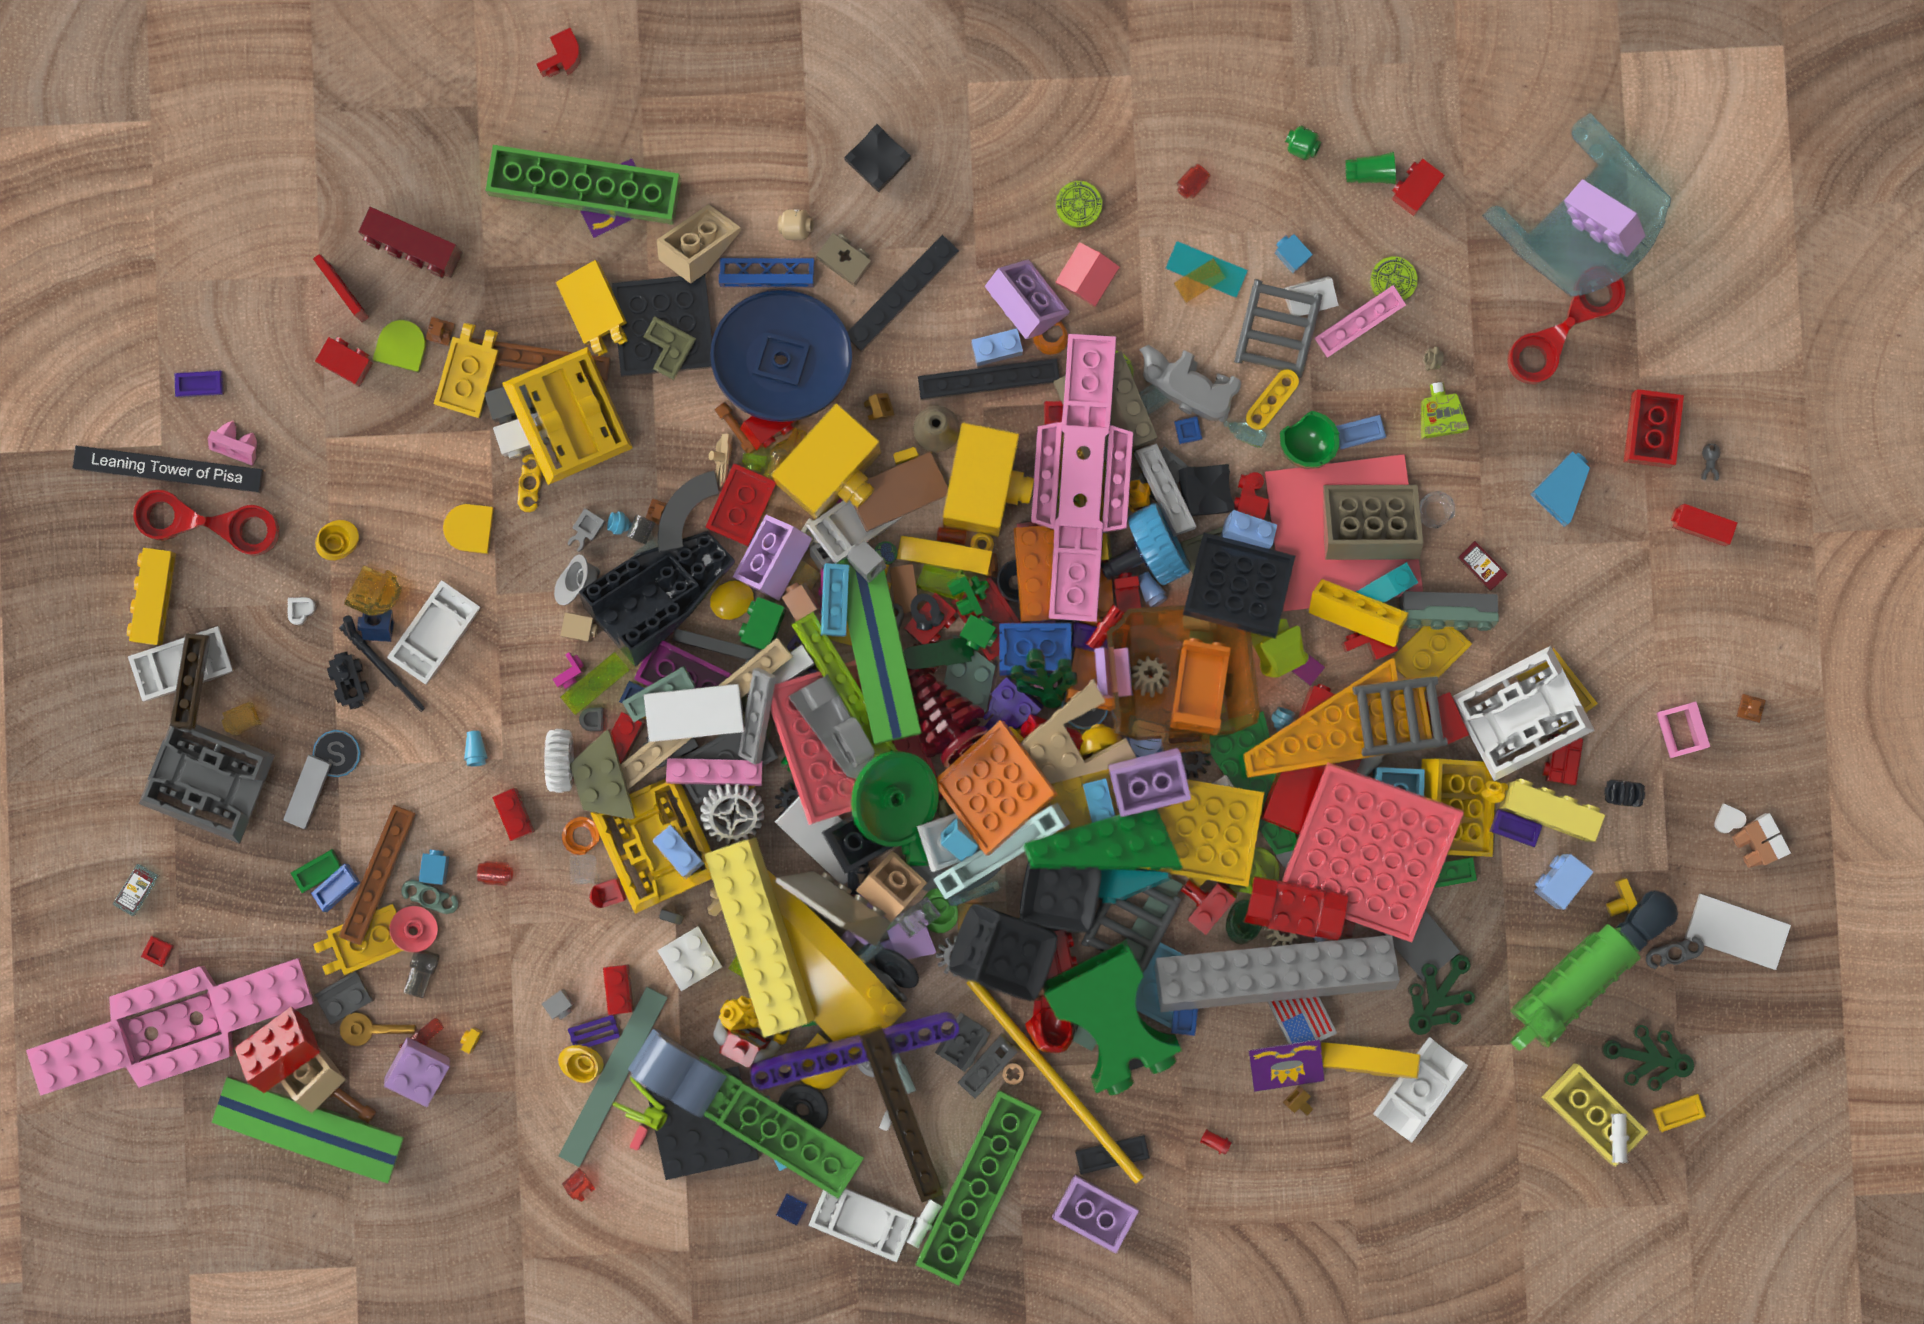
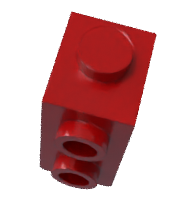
M1132 573L1121 574L1118 576V579L1113 581L1117 608L1125 612L1120 620H1123V624H1128V627L1144 623L1138 589V576L1132 577Z

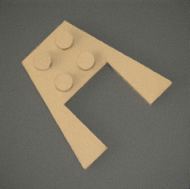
M1094 679L1081 692H1077L1062 709L1059 708L1044 725L1042 723L1021 742L1050 784L1109 769L1108 765L1137 758L1125 738L1084 760L1064 726L1070 720L1105 703V699Z

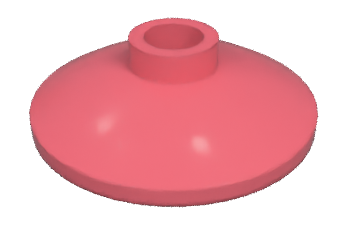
M409 906L399 910L390 923V936L397 947L407 952L415 953L426 950L433 944L438 932L434 916L428 910L418 906ZM409 929H416L417 934L411 935Z

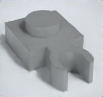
M584 509L572 527L577 531V534L569 539L568 545L571 546L573 541L578 540L580 546L577 551L581 552L586 538L593 541L605 521L589 510Z

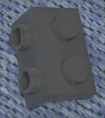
M960 1012L957 1017L959 1025L958 1035L953 1039L941 1042L935 1053L965 1072L974 1063L975 1056L980 1048L987 1043L990 1031Z

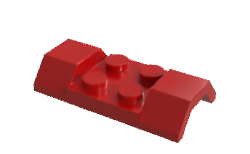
M1254 876L1251 898L1244 922L1266 926L1269 929L1336 941L1339 940L1342 933L1348 895Z

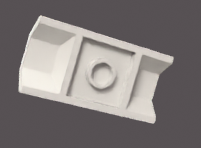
M1428 1037L1417 1053L1421 1055L1418 1079L1398 1077L1373 1113L1410 1142L1414 1141L1468 1066L1430 1037Z

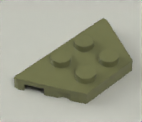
M607 730L570 763L573 778L583 810L633 819L636 818L611 730Z

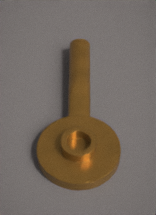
M352 1013L342 1020L340 1034L347 1044L361 1046L366 1044L373 1034H416V1025H373L367 1015Z

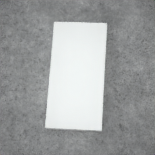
M739 684L644 694L649 742L745 731Z
M798 797L775 823L839 883L844 885L847 882V873L843 872L821 833L843 820L839 816H835L809 825L800 797Z
M1699 894L1684 939L1692 941L1693 937H1698L1703 941L1704 946L1776 970L1791 925Z

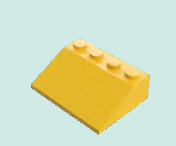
M1422 759L1421 769H1425L1424 797L1458 808L1464 812L1447 855L1493 857L1494 833L1490 832L1494 820L1495 803H1491L1484 798L1482 791L1485 790V783L1487 781L1494 780L1485 763L1466 760Z

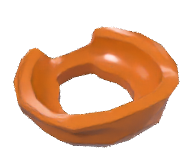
M1061 321L1053 325L1059 326L1063 333L1056 342H1047L1042 334L1032 337L1035 346L1042 353L1048 355L1059 354L1067 346L1068 333Z
M580 816L569 821L562 832L563 845L567 851L576 855L586 854L600 839V834L594 821L587 817ZM578 827H586L591 833L593 840L587 847L578 845L573 840V832Z

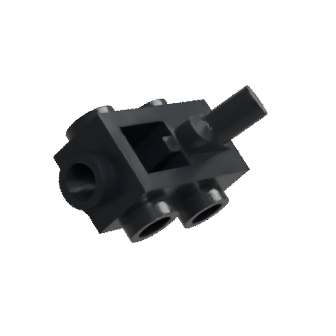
M348 652L334 655V659L329 661L330 667L327 668L330 680L335 681L337 689L334 690V695L337 703H341L343 707L349 706L350 710L364 706L363 701L368 700L367 695L370 694V689L367 681H362L360 672H363V666L360 658L355 659V655H348ZM352 688L357 690L355 697H351L349 694Z

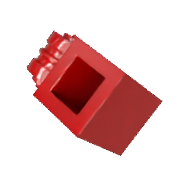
M1260 473L1241 474L1238 488L1242 490L1240 497H1235L1234 508L1236 511L1264 520L1269 499L1258 497L1255 494V491L1259 490L1264 484V478Z

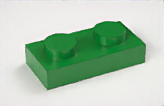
M1473 857L1444 862L1434 888L1477 881Z

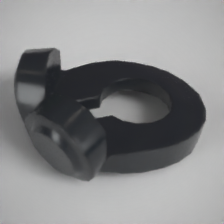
M919 594L911 601L910 610L914 620L917 622V629L927 631L939 626L944 620L945 614L940 611L937 601L932 596ZM927 601L930 603L931 621H927L925 615L918 612L917 605L919 602Z

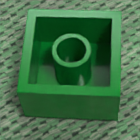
M757 597L756 602L752 600L747 614L750 616L748 623L743 622L738 634L741 637V642L760 651L766 648L777 637L787 611L785 607Z

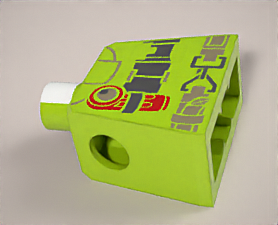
M1444 382L1430 384L1432 397L1421 401V439L1468 431L1469 427L1458 395H1446Z

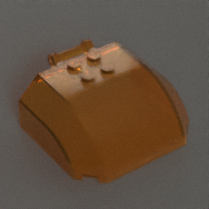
M1185 605L1128 609L1123 614V618L1107 631L1111 703L1115 733L1134 740L1161 739L1162 752L1178 748L1179 752L1202 751V753H1210L1209 736H1212L1211 734L1170 727L1181 648L1184 640L1191 638L1200 639L1203 643L1207 644L1219 642L1231 648L1220 716L1221 726L1217 735L1233 734L1258 722L1260 704L1251 632L1184 616ZM1129 648L1130 671L1132 666H1137L1139 659L1145 662L1147 656L1151 658V661L1158 657L1160 659L1159 664L1166 663V670L1170 671V678H1168L1169 686L1163 687L1164 691L1162 694L1155 691V695L1151 697L1150 692H1146L1142 696L1141 689L1134 690V683L1131 682L1132 695L1119 697L1114 649ZM1201 736V742L1169 744V738Z

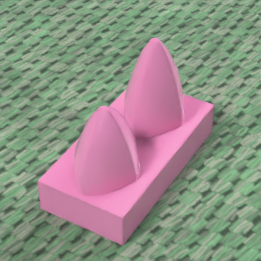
M234 421L224 424L216 432L211 430L208 436L210 450L253 466L256 460L257 440L254 433L244 435L239 440H235L236 426Z

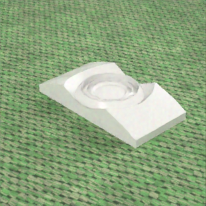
M842 501L808 524L807 528L833 562L837 564L849 555V551L854 545L861 544L863 541L869 542L904 516L866 532L851 501L848 503Z
M441 580L387 658L427 685L443 665L455 644L467 631L481 607Z
M217 626L196 633L211 637L203 682L233 672L220 628ZM184 638L128 656L143 702L172 694L176 691Z
M845 1188L839 1199L823 1190L808 1226L897 1262L915 1217Z

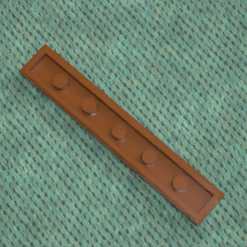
M471 338V342L483 344L484 339ZM497 341L493 346L494 349L499 350L495 366L528 371L573 353ZM592 355L602 380L607 382L611 359ZM581 373L577 374V378H583Z
M393 805L338 937L360 946L362 945L416 813Z

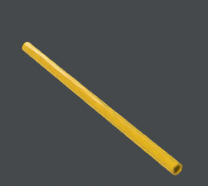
M967 981L966 984L1131 1180L1135 1184L1138 1183L1144 1175L989 991L976 981Z

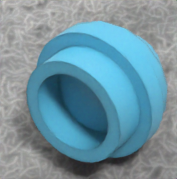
M617 511V513L612 512L610 514L607 529L612 531L613 534L620 535L633 527L629 518L623 512Z
M1277 707V710L1273 712L1271 718L1277 732L1295 721V713L1293 711Z

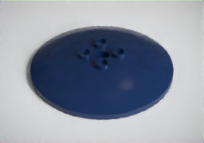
M772 290L747 297L732 307L721 319L711 343V367L720 390L737 408L760 419L788 422L817 414L839 396L850 375L852 347L844 324L827 305L816 298L800 292ZM777 356H785L788 361L780 365L775 362V358Z

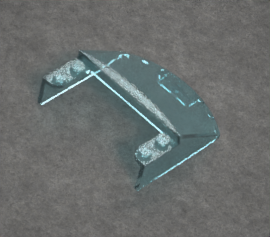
M1591 113L1583 116L1573 125L1571 134L1574 141L1598 165L1583 180L1636 212L1646 236L1628 257L1622 253H1614L1609 249L1608 244L1603 241L1599 243L1590 236L1589 232L1585 230L1580 231L1572 224L1571 216L1567 213L1568 209L1564 202L1567 196L1529 234L1500 206H1493L1482 215L1513 248L1512 251L1570 297L1597 291L1619 280L1631 271L1646 256L1656 242V238L1666 222L1665 217L1671 203V197Z

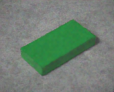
M331 849L291 872V875L301 893H305L327 880L342 864L334 850Z

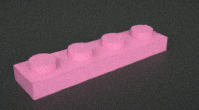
M1392 285L1314 339L1328 358L1403 308L1406 304L1394 285Z
M667 758L666 783L725 785L729 783L730 785L762 786L763 762L761 761V763L755 765L748 760Z

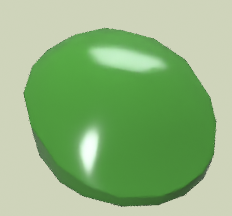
M939 888L932 889L924 896L921 911L927 928L935 933H945L951 930L958 920L956 897L952 896L945 899Z

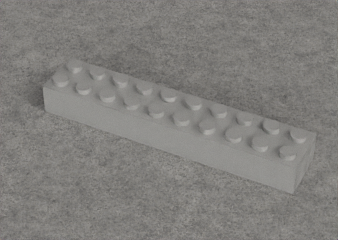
M1392 935L1156 958L1154 965L1160 1012L1396 989L1400 981Z

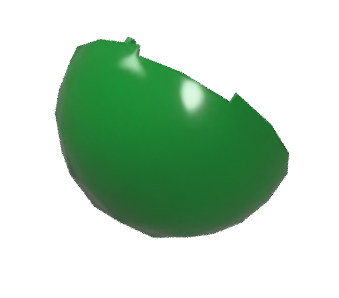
M1310 411L1296 424L1288 425L1280 431V446L1285 457L1293 465L1304 469L1321 468L1336 456L1339 448L1340 433L1335 423L1326 415Z

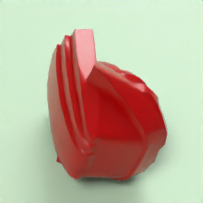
M1041 995V998H1036L1033 1006V1017L1025 1023L1029 1035L1036 1047L1041 1051L1049 1053H1062L1066 1051L1074 1038L1075 1029L1073 1022L1058 1020L1045 995Z

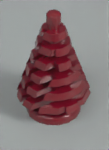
M907 668L921 734L918 737L920 743H923V751L929 758L942 753L941 762L944 767L948 768L989 731L984 726H978L980 721L977 718H984V710L979 705H973V701L962 697L956 690H947V684L942 681L936 682V677L929 673L924 674V669L912 670Z

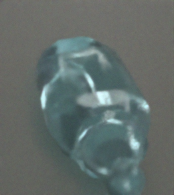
M1227 421L1223 423L1233 433L1234 437L1256 448H1261L1267 434L1264 431L1254 430L1247 423H1228Z

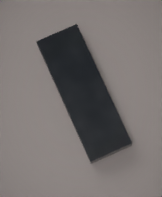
M1145 1135L1115 1141L1132 1162L1150 1158ZM1102 1144L1075 1151L1080 1175L1120 1166Z

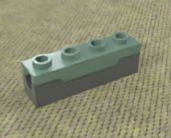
M1404 591L1400 597V610L1409 613L1404 625L1410 629L1431 626V629L1436 630L1444 629L1445 627H1454L1455 630H1466L1468 627L1477 628L1479 631H1488L1499 622L1498 594Z

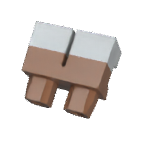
M1765 813L1749 824L1744 825L1741 831L1732 837L1738 848L1747 844L1751 847L1752 852L1743 856V860L1748 868L1767 865L1791 854L1782 835L1778 834L1780 831L1770 813Z

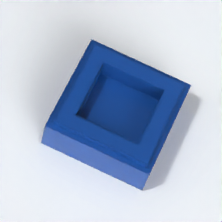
M1198 417L1174 421L1179 445L1202 440Z

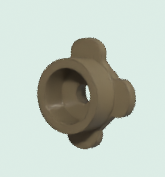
M1435 346L1434 349L1429 348L1424 355L1426 371L1440 369L1444 355L1442 351H1439L1438 347Z

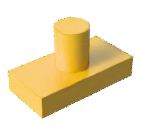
M1627 878L1615 881L1621 898L1606 904L1611 917L1625 911L1629 914L1637 905Z

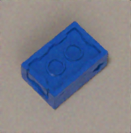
M1071 623L1000 624V676H1011V668L1015 665H1021L1025 667L1026 673L1038 676L1036 670L1029 669L1026 666V655L1031 649H1040L1045 654V668L1048 675L1058 668V660L1063 658L1071 660Z

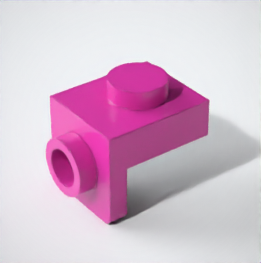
M570 652L565 654L572 667L552 679L558 688L564 687L567 689L577 683L576 678L584 674L581 669L584 667L581 659L577 654L573 656Z

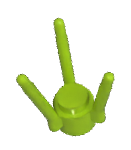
M631 1076L630 1081L655 1107H648L642 1114L617 1102H613V1106L627 1112L625 1114L627 1118L645 1124L654 1130H660L667 1119V1114L663 1112L665 1106L658 1103Z

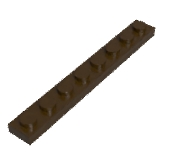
M882 1025L860 1032L859 1037L921 1203L944 1195Z

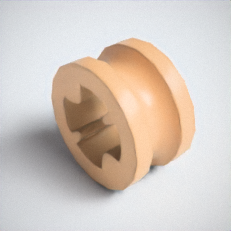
M1012 1063L1004 1068L1002 1076L1006 1083L1015 1085L1022 1081L1024 1072L1021 1066ZM1009 1068L1011 1070L1015 1068L1019 1070V1073H1017L1020 1074L1018 1080L1013 1078L1010 1081L1007 1078L1009 1074H1006Z

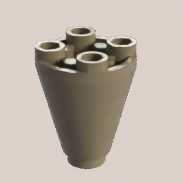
M938 405L927 407L915 418L913 426L914 438L927 451L933 453L946 451L958 439L960 432L959 421L955 414L946 407ZM932 420H940L941 425L937 428L933 427L931 424Z

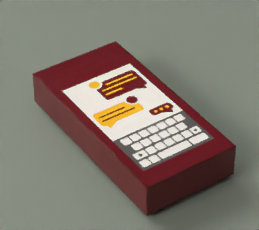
M1476 541L1457 557L1489 591H1492L1508 575Z

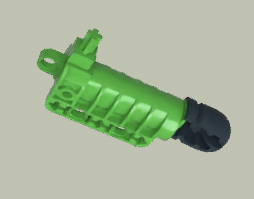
M1649 891L1626 916L1625 922L1619 923L1615 928L1606 924L1599 932H1592L1512 1007L1510 1012L1522 1021L1525 1027L1512 1038L1510 1043L1520 1051L1536 1037L1542 1046L1549 1048L1551 1043L1563 1034L1566 1026L1572 1020L1578 1019L1580 1017L1579 1014L1587 1006L1591 1007L1593 1005L1592 1001L1600 994H1604L1606 992L1605 989L1611 983L1617 982L1619 980L1618 977L1626 969L1630 970L1641 959L1637 952L1641 951L1648 944V940H1653L1676 922L1678 910L1673 899L1664 892Z

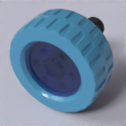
M1157 503L1146 506L1128 517V523L1135 538V546L1112 557L1106 563H1101V569L1108 580L1144 563L1150 568L1161 585L1171 583L1191 571L1185 552L1177 536H1173Z

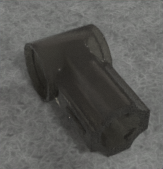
M636 515L627 537L646 545L647 541H652L655 535L653 532L655 522Z
M426 950L413 953L410 963L411 971L404 993L424 998L431 975L434 974L440 958L439 954Z

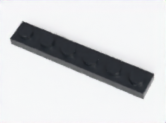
M941 235L847 332L850 342L862 352L959 253V250L944 235Z

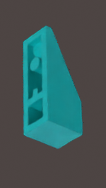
M1406 562L1356 592L1385 603L1419 582Z
M1101 869L1098 898L1102 899V903L1116 904V900L1123 901L1170 881L1172 875L1167 872Z

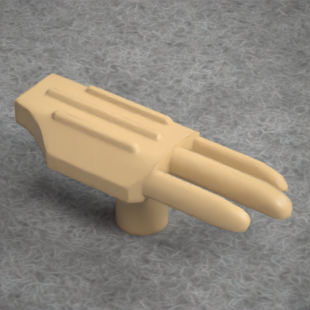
M722 434L721 439L716 444V451H710L708 456L710 460L716 463L715 477L717 483L719 482V487H722L727 479L732 447L731 434Z

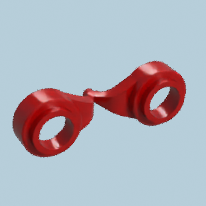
M1594 267L1583 273L1574 285L1567 319L1563 323L1548 329L1526 334L1511 346L1508 352L1507 363L1512 375L1525 384H1539L1551 377L1559 365L1561 351L1569 330L1574 325L1596 318H1605L1613 314L1622 305L1625 298V285L1619 274L1607 267ZM1590 282H1601L1609 289L1610 299L1605 306H1593L1587 301L1585 288ZM1533 347L1541 351L1545 360L1541 371L1531 373L1522 368L1519 356L1523 349Z
M152 490L142 495L135 504L133 512L134 522L138 530L154 540H169L178 534L194 530L199 526H205L229 542L236 550L250 556H259L269 552L276 545L280 532L275 516L263 507L246 505L217 516H200L184 504L176 495L165 490ZM160 503H168L174 510L173 523L165 529H156L150 521L152 509ZM253 518L262 519L267 526L266 538L258 544H248L242 534L244 524Z

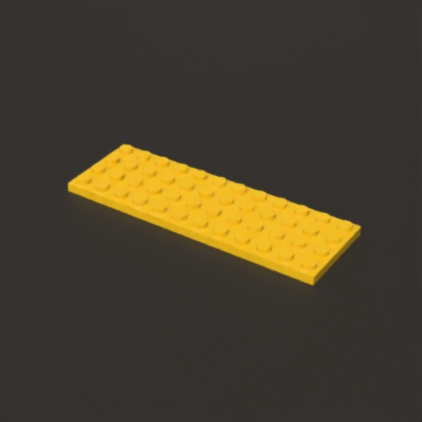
M1109 769L1051 783L1058 795L1046 805L1045 809L1058 803L1070 822L1069 825L1056 833L1092 823L1083 788L1085 783L1106 779L1115 816L1120 815ZM1186 779L1191 800L1157 808L1183 868L1181 871H1172V869L1154 871L1248 887L1264 793Z

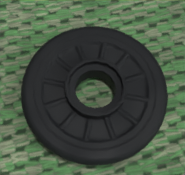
M880 949L875 953L874 960L877 968L889 975L896 985L903 988H914L918 984V972L906 957L891 949Z
M807 1084L793 1085L787 1088L779 1098L778 1103L818 1129L824 1126L828 1117V1104L824 1095L817 1088ZM803 1103L807 1105L809 1113L807 1115H800L797 1111L798 1104Z

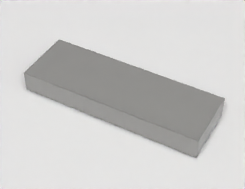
M311 754L308 755L283 821L302 829L307 828L332 763Z

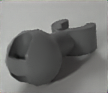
M1707 444L1702 450V456L1706 460V469L1701 473L1702 480H1706V475L1710 472V469L1714 475L1713 480L1718 481L1719 479L1715 463L1720 457L1721 451L1716 444ZM1710 445L1714 446L1712 451L1710 450Z

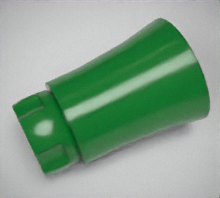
M1394 152L1371 157L1356 158V160H1345L1346 183H1385L1396 185Z

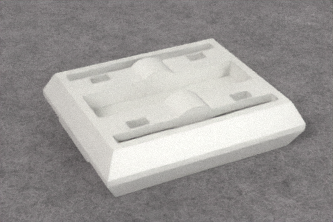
M1551 646L1452 696L1461 718L1494 781L1595 731ZM1546 661L1548 662L1549 668L1522 682L1510 685L1509 679ZM1539 676L1540 679L1544 678V680L1535 684L1536 680L1534 677ZM1502 683L1504 684L1505 688L1498 691V694L1469 708L1468 701ZM1485 703L1487 706L1491 705V707L1482 711L1481 704ZM1561 719L1563 723L1567 722L1566 724L1558 727V720ZM1578 720L1579 726L1543 745L1540 743L1539 740ZM1531 743L1535 744V749L1499 766L1498 760ZM1508 746L1509 750L1514 749L1513 751L1505 754V747Z

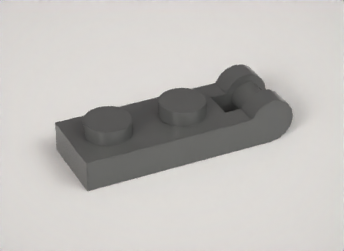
M1003 1033L957 1082L974 1099L977 1098L1019 1051L1015 1044L1012 1046L1006 1040L1007 1037ZM999 1047L1006 1052L1002 1058L995 1053Z

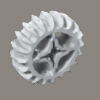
M549 730L546 735L544 755L546 786L551 792L564 793L571 790L574 781L570 763L574 761L573 737L569 730Z
M728 783L725 784L726 787L722 788L718 784L716 786L717 792L710 790V797H704L703 802L705 805L700 807L701 812H703L700 817L701 821L704 822V829H710L709 835L711 837L717 834L716 838L719 842L725 838L727 844L731 842V839H735V842L739 843V838L741 837L744 840H748V833L755 836V828H761L762 826L759 820H764V813H762L764 805L760 803L762 801L759 795L755 796L756 790L754 788L748 790V785H743L740 788L739 784L730 786ZM729 799L726 803L720 804L723 800ZM738 799L746 801L752 809H746L745 806L739 805ZM734 806H735V810H736V811L733 812V815H731V820H730L729 814H731V812H732V810H733V808H734ZM713 816H719V819H724L727 825L719 824ZM745 821L743 824L736 826L739 822Z

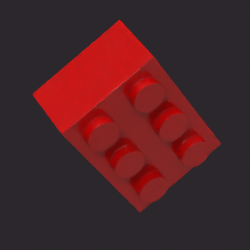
M1641 389L1632 392L1624 454L1625 463L1671 468L1676 465L1684 395Z
M293 1007L288 1008L235 1047L246 1081L262 1093H266L321 1053L308 1018Z

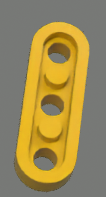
M1292 370L1280 371L1249 409L1245 421L1250 429L1256 431L1264 429L1292 395L1299 384V379L1295 372ZM1285 378L1289 379L1290 385L1284 386L1282 380ZM1269 397H1274L1276 403L1271 405L1268 403L1267 399ZM1254 415H1259L1261 417L1260 423H1255L1253 421Z

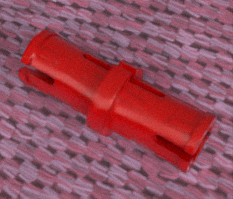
M1112 604V607L1102 621L1097 622L1096 625L1098 627L1088 641H1086V644L1094 650L1100 648L1109 634L1112 635L1114 633V627L1125 612Z

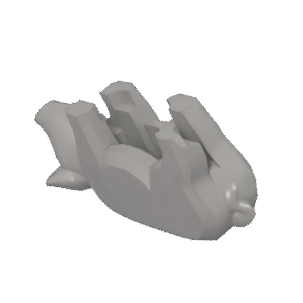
M1150 345L1139 349L1144 357V379L1152 383L1166 398L1180 405L1179 409L1187 414L1193 412L1210 421L1219 420L1220 422H1226L1230 412L1232 397L1239 392L1241 380L1234 376L1228 378L1217 373L1216 381L1213 384L1206 376L1196 372L1198 362L1193 360L1195 357L1193 354L1183 350L1181 358L1176 363H1169L1162 353Z

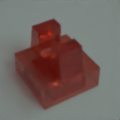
M580 1167L562 1183L567 1194L572 1199H577L581 1202L585 1199L582 1192L586 1188L591 1192L595 1190L594 1185Z

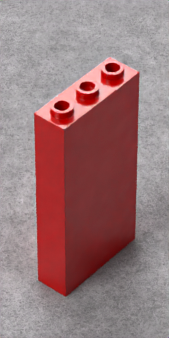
M1322 684L1310 687L1298 718L1334 696L1335 694L1330 692L1331 688ZM1362 759L1333 764L1357 773ZM1327 765L1277 773L1260 819L1300 835Z

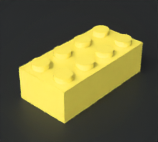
M1516 779L1507 783L1508 790L1505 791V798L1500 802L1498 809L1585 842H1596L1605 817L1604 814L1599 813L1600 808L1590 804H1582L1580 806L1577 804L1578 800L1565 795L1559 798L1554 796L1555 791L1545 787L1535 789L1532 787V782L1524 779Z
M1574 1063L1542 1096L1575 1131L1613 1166H1616L1618 1163L1612 1162V1141H1610V1136H1612L1611 1114H1627L1626 1127L1627 1136H1629L1627 1154L1648 1133L1637 1120L1578 1064Z

